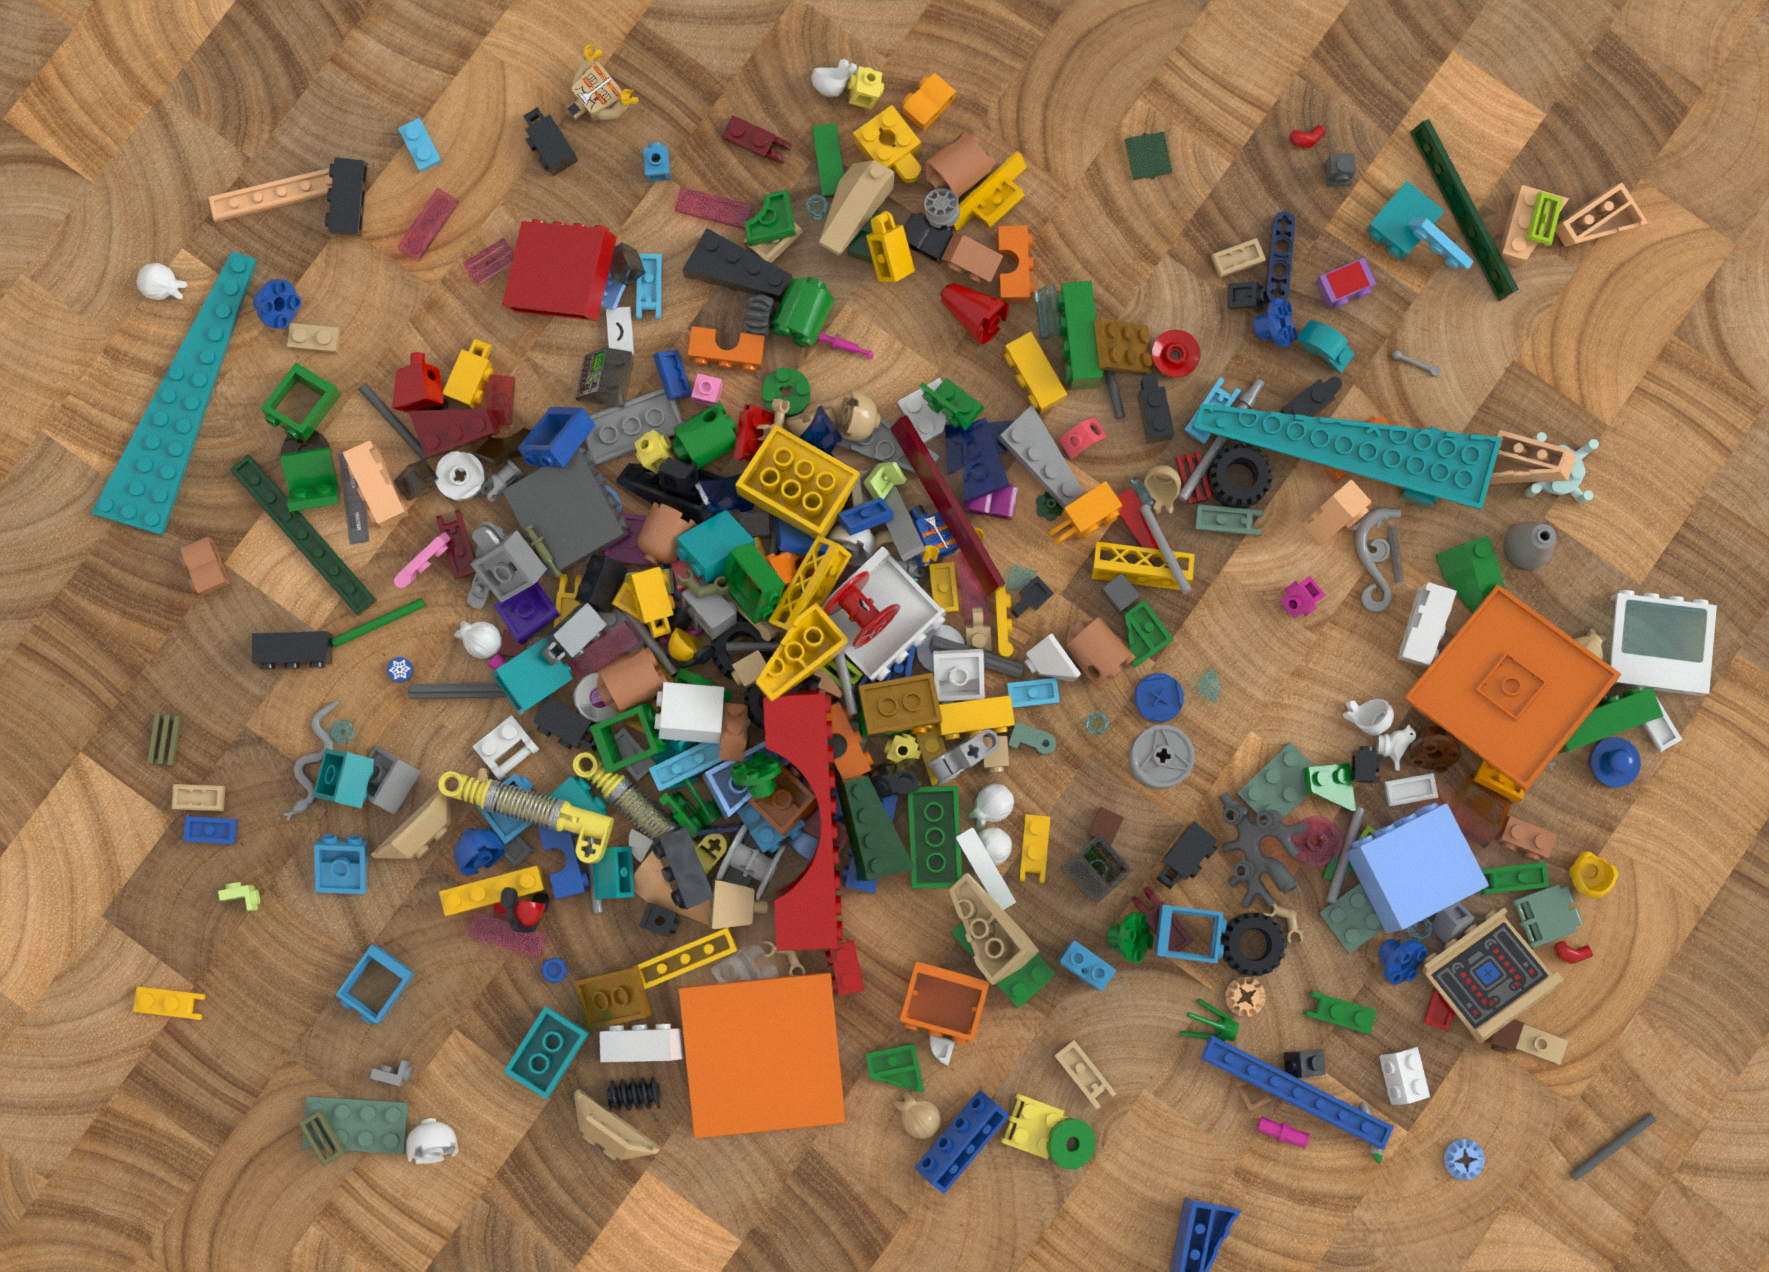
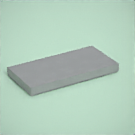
M664 388L590 415L589 417L596 426L587 436L585 442L588 450L594 457V465L596 467L636 452L634 442L652 430L662 435L665 434L669 439L675 437L676 434L673 427L682 423L683 420L675 400L668 401Z

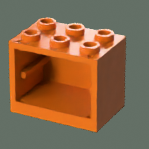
M915 961L899 1021L904 1022L903 1027L918 1031L920 1026L927 1028V1033L940 1038L943 1037V1034L952 1035V1041L967 1045L968 1040L974 1042L990 982Z

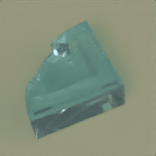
M1137 477L1130 480L1129 485L1139 495L1142 504H1148L1150 509L1153 508L1154 503L1148 489Z
M1013 564L1005 589L1015 590L1025 587L1033 580L1037 571Z
M1210 668L1195 688L1214 703L1220 695L1221 684L1217 673Z

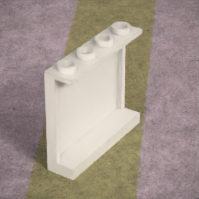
M883 546L832 593L822 606L823 610L828 601L840 588L864 571H868L870 578L861 592L867 598L874 600L873 605L880 612L892 604L900 605L901 608L898 614L886 628L870 642L858 649L853 647V641L861 631V627L855 621L851 622L848 619L849 615L843 608L837 613L828 616L849 639L843 652L873 683L877 679L881 682L891 672L889 668L895 662L900 664L909 655L907 651L913 645L918 647L927 638L925 634L931 628L936 630L945 621L943 617L946 615L945 610L936 604L890 556V553ZM863 601L864 606L870 611V608Z

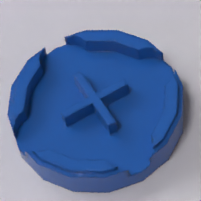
M1154 673L1146 676L1137 685L1134 692V703L1137 711L1145 719L1163 723L1173 719L1180 712L1184 703V692L1180 683L1170 675Z

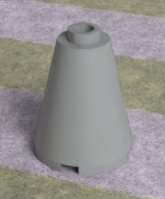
M1534 521L1520 522L1512 527L1507 534L1504 542L1506 556L1515 566L1525 570L1538 569L1551 559L1556 542V533L1551 526Z

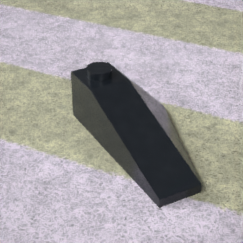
M629 463L617 477L616 482L652 505L654 502L659 507L661 503L681 512V519L687 523L693 520L699 525L716 515L726 484V478L705 470H698L699 481L686 497L661 488L658 473L656 474L643 467L642 464Z

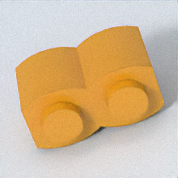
M936 73L930 77L928 75L925 76L918 85L920 89L914 94L909 93L902 102L904 105L902 113L923 132L956 98V91Z

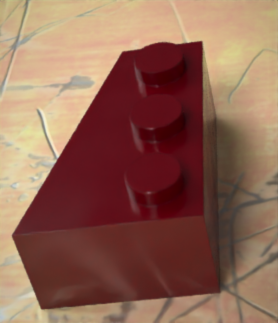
M493 410L409 411L425 458H435L501 433Z

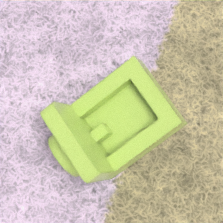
M896 462L877 464L863 483L873 499L880 497L884 499L894 485L904 484L907 479Z
M241 882L227 884L225 885V890L218 891L220 901L245 898L247 911L258 910L257 904H260L259 891L255 890L254 885L241 886Z

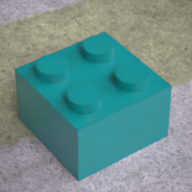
M325 748L312 797L361 808L367 797L366 789L369 778L373 774L374 759Z

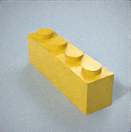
M533 866L439 891L444 915L450 917L488 907L495 903H501V892L505 887L515 888L518 898L547 891L541 866Z
M727 927L636 966L639 967L644 988L647 989L738 951L730 928Z

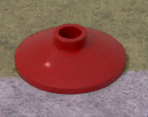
M1177 329L1162 333L1155 340L1151 353L1153 363L1158 371L1172 378H1181L1192 373L1199 364L1201 356L1200 347L1196 339L1188 332ZM1172 352L1178 353L1179 359H1172L1170 354Z

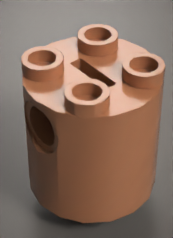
M962 132L953 142L943 147L924 163L926 183L932 191L939 188L949 189L959 198L980 179L990 173L996 162L988 152L985 153L980 147L982 143L975 133L972 132L968 135Z
M1100 617L1094 621L1080 620L1067 632L1064 651L1099 691L1110 682L1107 678L1108 676L1112 679L1124 669L1121 664L1126 667L1136 658Z
M642 647L598 670L597 690L607 707L623 713L657 696L658 691H663V682H667L661 669L655 670L654 666L658 665L649 647L645 649Z

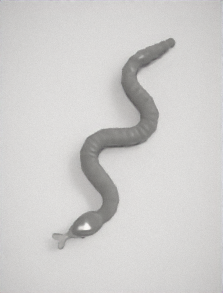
M338 700L321 708L312 719V730L323 742L324 748L320 752L305 754L296 760L293 768L294 775L297 781L308 791V796L305 799L299 800L290 813L283 814L287 816L288 821L291 815L306 811L316 798L312 797L315 785L304 774L303 769L306 764L321 762L325 748L333 749L334 742L330 735L320 726V721L322 717H325L339 704Z

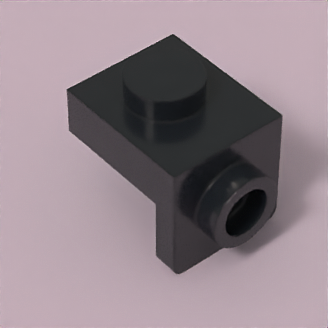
M1323 1049L1284 1052L1285 1072L1296 1078L1326 1075Z

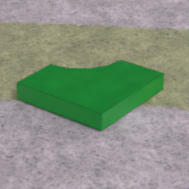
M788 189L764 195V204L760 212L752 219L744 222L749 247L796 236Z

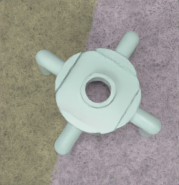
M1540 432L1532 439L1544 442L1547 436L1545 433ZM1592 439L1576 452L1565 445H1560V447L1570 449L1576 457L1568 481L1535 482L1525 490V495L1531 498L1543 490L1546 493L1555 495L1570 493L1581 505L1590 501L1593 498V493L1589 490L1582 493L1578 488L1586 473L1582 459L1598 448L1599 442Z

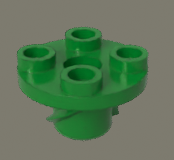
M758 752L753 754L750 760L731 766V776L736 785L749 786L747 793H751L754 798L761 799L770 796L774 792V787L777 786L774 777L780 773L782 765L777 757L766 756L765 752Z
M1131 912L1125 916L1121 925L1116 922L1107 932L1109 946L1114 948L1116 952H1121L1122 957L1128 963H1140L1145 957L1147 950L1153 947L1154 939L1153 935L1149 933L1145 913Z

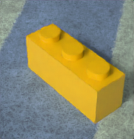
M1032 332L1005 345L1003 357L1009 367L1013 366L1017 372L1015 378L1021 388L1025 387L1028 391L1029 396H1027L1030 405H1033L1035 409L1037 408L1041 414L1066 400L1068 394Z
M1011 696L939 705L942 723L936 724L937 737L945 736V741L960 739L959 734L969 733V737H973L986 729L993 730L996 734L1006 733L1008 728L1015 725Z

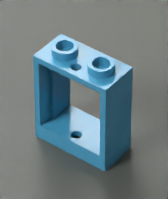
M1160 905L1154 955L1218 963V959L1223 957L1224 944L1220 943L1221 933L1225 934L1227 919L1223 918V912ZM1172 913L1213 918L1209 956L1168 951Z
M1075 940L1069 941L1056 960L1098 991H1103L1117 971Z
M371 944L338 990L336 996L341 998L339 1003L347 1009L352 1010L355 1008L361 1013L359 1017L368 1024H379L383 1022L417 973L378 945ZM373 959L402 978L378 1013L350 993Z

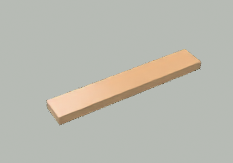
M329 168L208 197L213 220L219 222L327 196L328 188H332L333 178L329 177Z

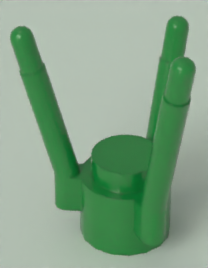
M685 779L686 785L699 804L698 810L680 791H677L676 795L680 794L688 803L687 807L705 826L722 817L713 796L714 804L710 800L704 803L691 781Z
M1197 999L1200 1005L1222 1019L1218 1018L1215 1022L1187 1012L1186 1016L1214 1027V1033L1217 1035L1180 1031L1179 1034L1200 1039H1209L1212 1035L1224 1042L1225 1040L1233 1042L1239 1029V1023L1232 1021V1016L1224 1014L1202 999Z

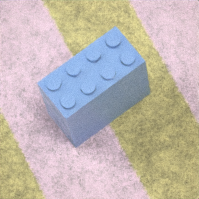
M1437 802L1429 806H1424L1414 811L1415 813L1394 821V824L1372 832V835L1352 842V848L1345 851L1386 933L1404 930L1489 886L1447 803L1438 806Z

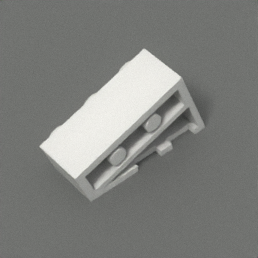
M1429 582L1417 589L1398 654V660L1424 668L1434 662L1439 654L1437 646L1444 636L1445 624L1451 612L1457 591Z
M647 1024L632 1025V1030H624V1025L609 1026V1031H600V1062L672 1061L686 1059L683 1028H671V1024H655V1029H647Z

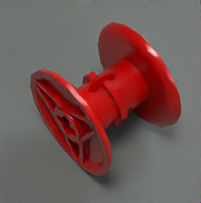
M864 571L848 581L823 608V611L828 616L837 613L843 608L849 615L848 619L851 622L855 621L861 627V631L853 641L855 649L861 648L884 630L901 608L899 604H892L880 612L873 605L874 600L867 598L861 592L870 578L868 571ZM863 601L870 608V611L864 606Z

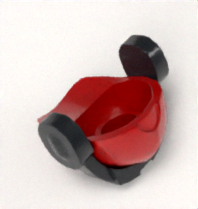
M505 887L501 892V903L494 904L496 913L506 914L512 930L530 933L537 929L542 914L548 910L549 896L546 893L539 892L533 896L532 902L518 901L517 890L512 887Z

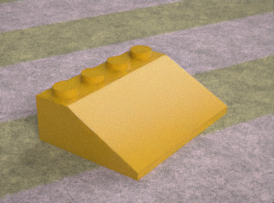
M775 424L735 485L737 494L814 539L817 536L826 538L838 518V513L841 512L856 484L860 472Z

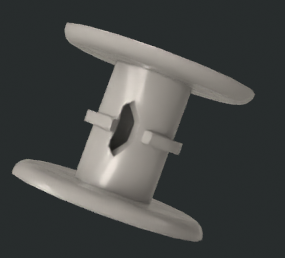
M1155 725L1144 730L1134 740L1129 751V766L1134 777L1143 785L1153 789H1168L1182 782L1191 772L1195 761L1194 747L1189 737L1182 730L1171 725ZM1160 752H1163V756L1167 757L1162 763L1160 758L1156 757Z
M744 824L730 846L718 871L716 880H721L730 866L743 872L744 877L749 875L761 881L756 894V899L760 901L782 860L787 845H782L774 859H771L759 853L760 849L753 850L742 844L747 832V826Z

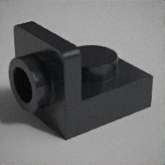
M1257 281L1228 284V308L1230 310L1245 308L1263 310V303L1267 300L1265 288Z

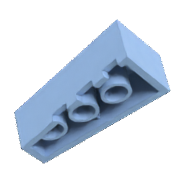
M765 741L745 751L743 761L728 760L703 774L702 777L725 820L752 797L751 793H747L749 786H739L733 782L731 766L750 760L751 756L758 752H765L766 756L777 757L784 766L790 763L789 760L778 753L766 749Z

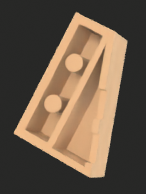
M1521 185L1514 194L1499 248L1505 264L1519 268L1538 244L1534 240H1526L1537 193L1541 191L1563 198L1560 211L1569 198ZM1544 199V201H1543V205H1542V209H1541V213H1540V217H1539V221H1538V225H1537V229H1536V233H1535V234H1537V230H1538V226H1539V222H1540V218H1541V214H1542V210H1543V206H1544L1545 199ZM1551 201V205H1550V209H1549V213H1548L1549 215H1548V219H1547V222H1546V225H1545V229H1544L1543 236H1544V234L1546 233V231H1547V229H1548V225H1549V221H1550V217H1551V213H1552V209H1553V205H1554V202H1552V201Z
M1502 430L1499 431L1497 437H1502L1489 484L1568 481L1576 461V457L1570 449Z
M370 440L343 452L349 465L347 466L349 473L358 483V493L363 502L366 501L370 508L367 512L373 524L377 522L383 528L409 516L380 450Z
M1351 479L1304 521L1302 525L1322 546L1344 526L1349 529L1369 511L1366 507L1371 503V500Z

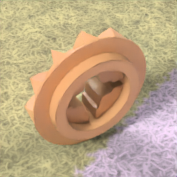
M1247 976L1238 977L1226 989V1004L1238 1016L1250 1017L1256 1015L1265 1004L1266 994L1263 985L1255 978ZM1239 988L1245 992L1255 991L1250 996L1252 1006L1246 1001L1237 1004L1242 997Z

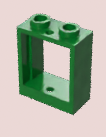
M296 362L261 409L265 416L264 420L271 426H280L294 440L300 438L306 442L339 399L340 395L336 386ZM297 381L322 396L301 425L276 411V408Z
M750 542L731 549L722 576L726 577V583L721 585L723 587L729 586V595L753 624L768 621L782 597L785 583ZM747 574L758 586V588L762 591V594H760L757 591V589L752 585V583L746 578Z
M651 704L637 706L590 726L607 774L619 772L668 751L667 739H659V729H654L655 716L658 713ZM639 715L651 749L622 760L611 726Z

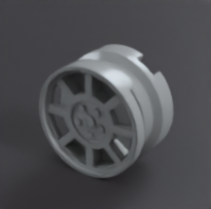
M939 188L931 191L925 197L926 219H928L932 226L941 228V226L947 225L949 227L957 222L960 216L957 195L953 191Z

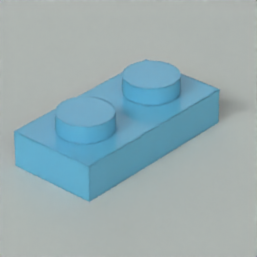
M420 118L398 128L420 173L442 163Z
M1057 678L1007 683L1008 696H1011L1012 708L1060 702Z

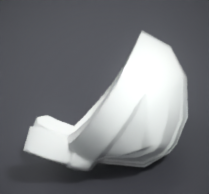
M842 59L839 62L838 68H814L811 76L812 84L820 94L827 97H837L847 86L850 75L856 72L857 65L853 63L849 65L848 60Z
M160 263L146 264L138 272L136 280L142 295L152 300L165 299L169 295L182 299L183 296L177 289L187 286L186 282L175 279L170 268Z
M464 620L461 621V628L454 633V637L463 641V645L470 655L479 659L493 657L499 652L502 645V636L493 624L487 622L469 624Z
M1374 699L1361 706H1358L1355 701L1346 702V707L1349 711L1343 713V717L1356 724L1367 734L1372 736L1380 735L1392 725L1394 712L1387 701Z
M996 783L983 787L976 797L975 809L968 814V818L977 819V829L984 827L987 821L997 822L1007 818L1014 805L1012 792L1006 786Z
M987 828L980 832L978 837L995 866L1005 862L1012 848L1010 836L1000 828Z

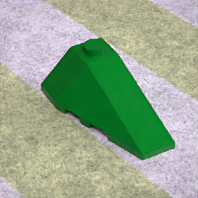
M1489 535L1435 555L1443 578L1457 591L1460 600L1468 606L1472 613L1477 610L1497 584L1505 589L1498 560Z

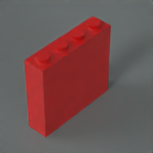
M532 219V222L522 221L502 305L514 313L597 322L617 237L609 232L608 227L602 225H595L592 228L581 223H574L573 226H570L560 221H553L552 224L539 219Z

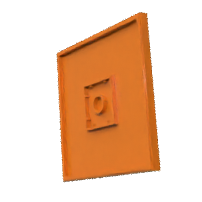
M1497 584L1405 695L1404 700L1526 792L1620 678L1621 673Z
M831 972L679 987L694 1139L846 1123Z

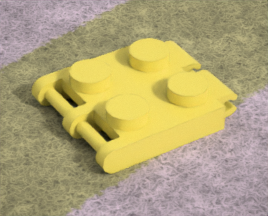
M1017 1093L1015 1096L1017 1101L1013 1113L1007 1119L1009 1124L1000 1142L1048 1159L1049 1155L1046 1146L1050 1137L1049 1132L1058 1121L1069 1117L1063 1116L1064 1110ZM1024 1101L1020 1116L1017 1118L1021 1102ZM1014 1123H1017L1012 1138L1010 1140L1009 1136L1011 1134Z

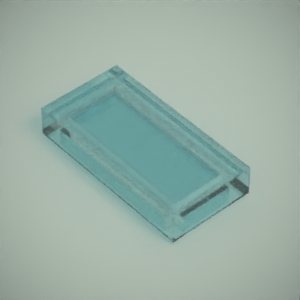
M1046 285L1035 291L1040 339H1049L1059 334L1054 285Z

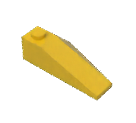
M814 603L795 619L755 683L769 700L773 702L840 654L845 649L849 639L817 603Z

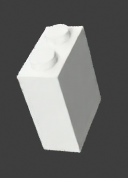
M663 682V691L657 692L656 706L661 707V714H656L654 728L659 729V739L720 743L724 687Z

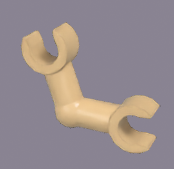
M782 399L773 400L774 424L758 425L756 429H763L764 431L763 436L758 438V440L765 441L775 424L784 429L785 413L790 408L789 401H782Z
M1274 904L1272 913H1262L1270 917L1278 916L1287 919L1289 931L1286 934V939L1289 944H1291L1290 936L1294 932L1298 933L1300 942L1303 941V933L1298 929L1297 912L1294 909H1287Z
M762 942V944H769L772 947L771 953L761 954L762 956L770 957L773 954L787 955L790 964V976L794 975L793 969L795 967H800L802 973H806L805 967L799 962L796 950L777 951L776 944L773 942Z

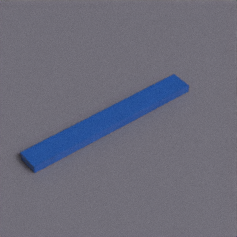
M1212 1035L1209 1037L1200 1056L1201 1060L1381 1150L1385 1149L1394 1126Z

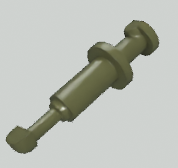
M533 525L523 529V534L526 533L532 541L529 545L530 548L534 547L543 562L549 564L556 578L561 577L562 572L557 570L552 562L553 557L542 542L544 537H537L532 529L534 528Z

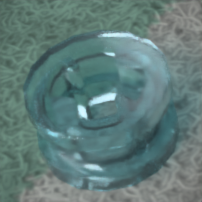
M821 195L811 196L806 203L808 215L814 219L823 218L828 212L827 200ZM814 202L824 205L821 207L820 212H815V209L811 210L814 207Z
M1101 712L1092 713L1086 720V729L1093 735L1104 733L1109 725L1108 718ZM1099 717L1102 719L1100 722H1104V727L1094 730L1092 728L1094 725H1090V721Z
M1427 918L1421 920V925H1426L1427 928L1423 930L1424 935L1420 936V932H1415L1414 930L1418 923L1409 926L1408 932L1410 936L1417 940L1429 938L1433 932L1431 921Z

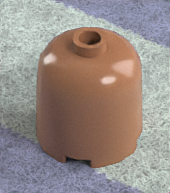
M654 502L637 537V546L645 554L644 560L656 566L658 562L663 564L676 562L679 558L676 553L678 548L677 537L696 527L697 524L693 520L687 523L681 519V512L662 503L659 507Z

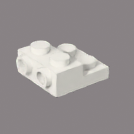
M983 649L933 651V677L940 703L950 704L959 700L985 699Z

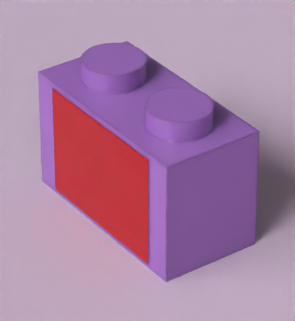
M1365 258L1321 275L1315 282L1327 309L1333 306L1336 309L1347 305L1349 300L1354 297L1358 299L1365 298L1371 294V290L1376 285Z

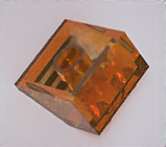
M1470 774L1450 803L1449 808L1461 832L1472 842L1479 844L1485 849L1502 830L1512 802L1499 793L1474 781V776Z

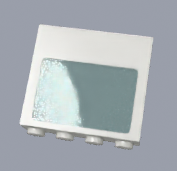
M1619 590V593L1612 595L1610 601L1615 602L1610 666L1621 673L1620 678L1614 685L1632 688L1643 686L1644 689L1653 688L1656 691L1695 696L1709 694L1717 605H1710L1708 600L1702 599L1686 602L1683 597L1669 596L1668 599L1659 598V594L1644 593V596L1634 595L1635 592L1630 590Z

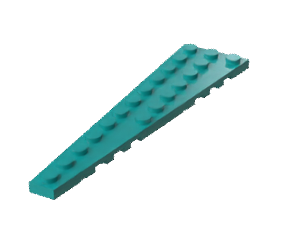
M231 252L91 514L164 536L257 263L255 258Z
M1200 404L1193 427L1196 430L1478 510L1483 508L1502 437L1433 431L1422 428L1415 429L1378 423L1282 414L1280 412H1264L1209 404Z

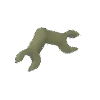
M686 568V574L689 576L688 579H683L677 574L679 585L689 587L698 598L714 593L718 595L729 593V586L719 587L720 584L726 583V577L724 576L716 578L712 584L701 586L694 579L691 569Z

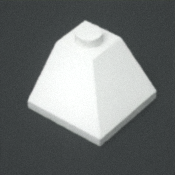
M1052 633L1025 654L1027 660L1024 663L1032 674L1036 672L1040 677L1057 678L1058 680L1069 682L1076 681L1081 675Z

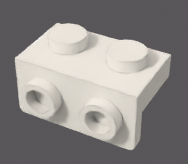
M1418 1047L1379 1056L1391 1105L1409 1104L1430 1097Z

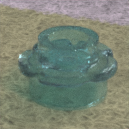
M348 720L335 721L330 730L332 739H335L339 744H346L348 740H352L355 736L354 725ZM342 729L345 730L344 734H341Z

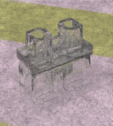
M755 943L746 949L743 947L710 969L719 983L731 982L734 979L735 981L772 978L779 973L772 962L762 969L758 968L754 961L765 954L759 943Z

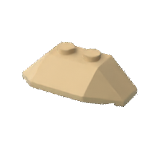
M438 790L371 853L372 857L377 859H415L416 857L420 859L430 850L429 844L434 840L439 841L448 833L446 828L451 824V797L442 794Z
M578 1089L574 1093L579 1130L584 1133L582 1137L592 1145L598 1143L604 1147L603 1153L611 1159L616 1160V1158L624 1160L657 1154L662 1148L615 1113L609 1112L608 1108L583 1090Z

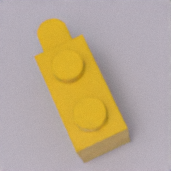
M888 211L871 219L873 232L866 237L878 282H897L915 271L903 225H895L893 217Z
M475 338L469 352L461 349L443 391V395L447 400L470 409H474L476 404H480L484 395V391H482L485 382L490 381L493 375L492 364L488 360L492 349L491 344ZM477 350L483 352L481 357L475 355Z
M654 567L627 575L640 623L648 622L653 638L670 634L671 630L667 617L674 615L672 609H675V603L672 595L667 593L665 585H668V578L665 571H661L660 567ZM661 619L662 626L656 627L654 620Z

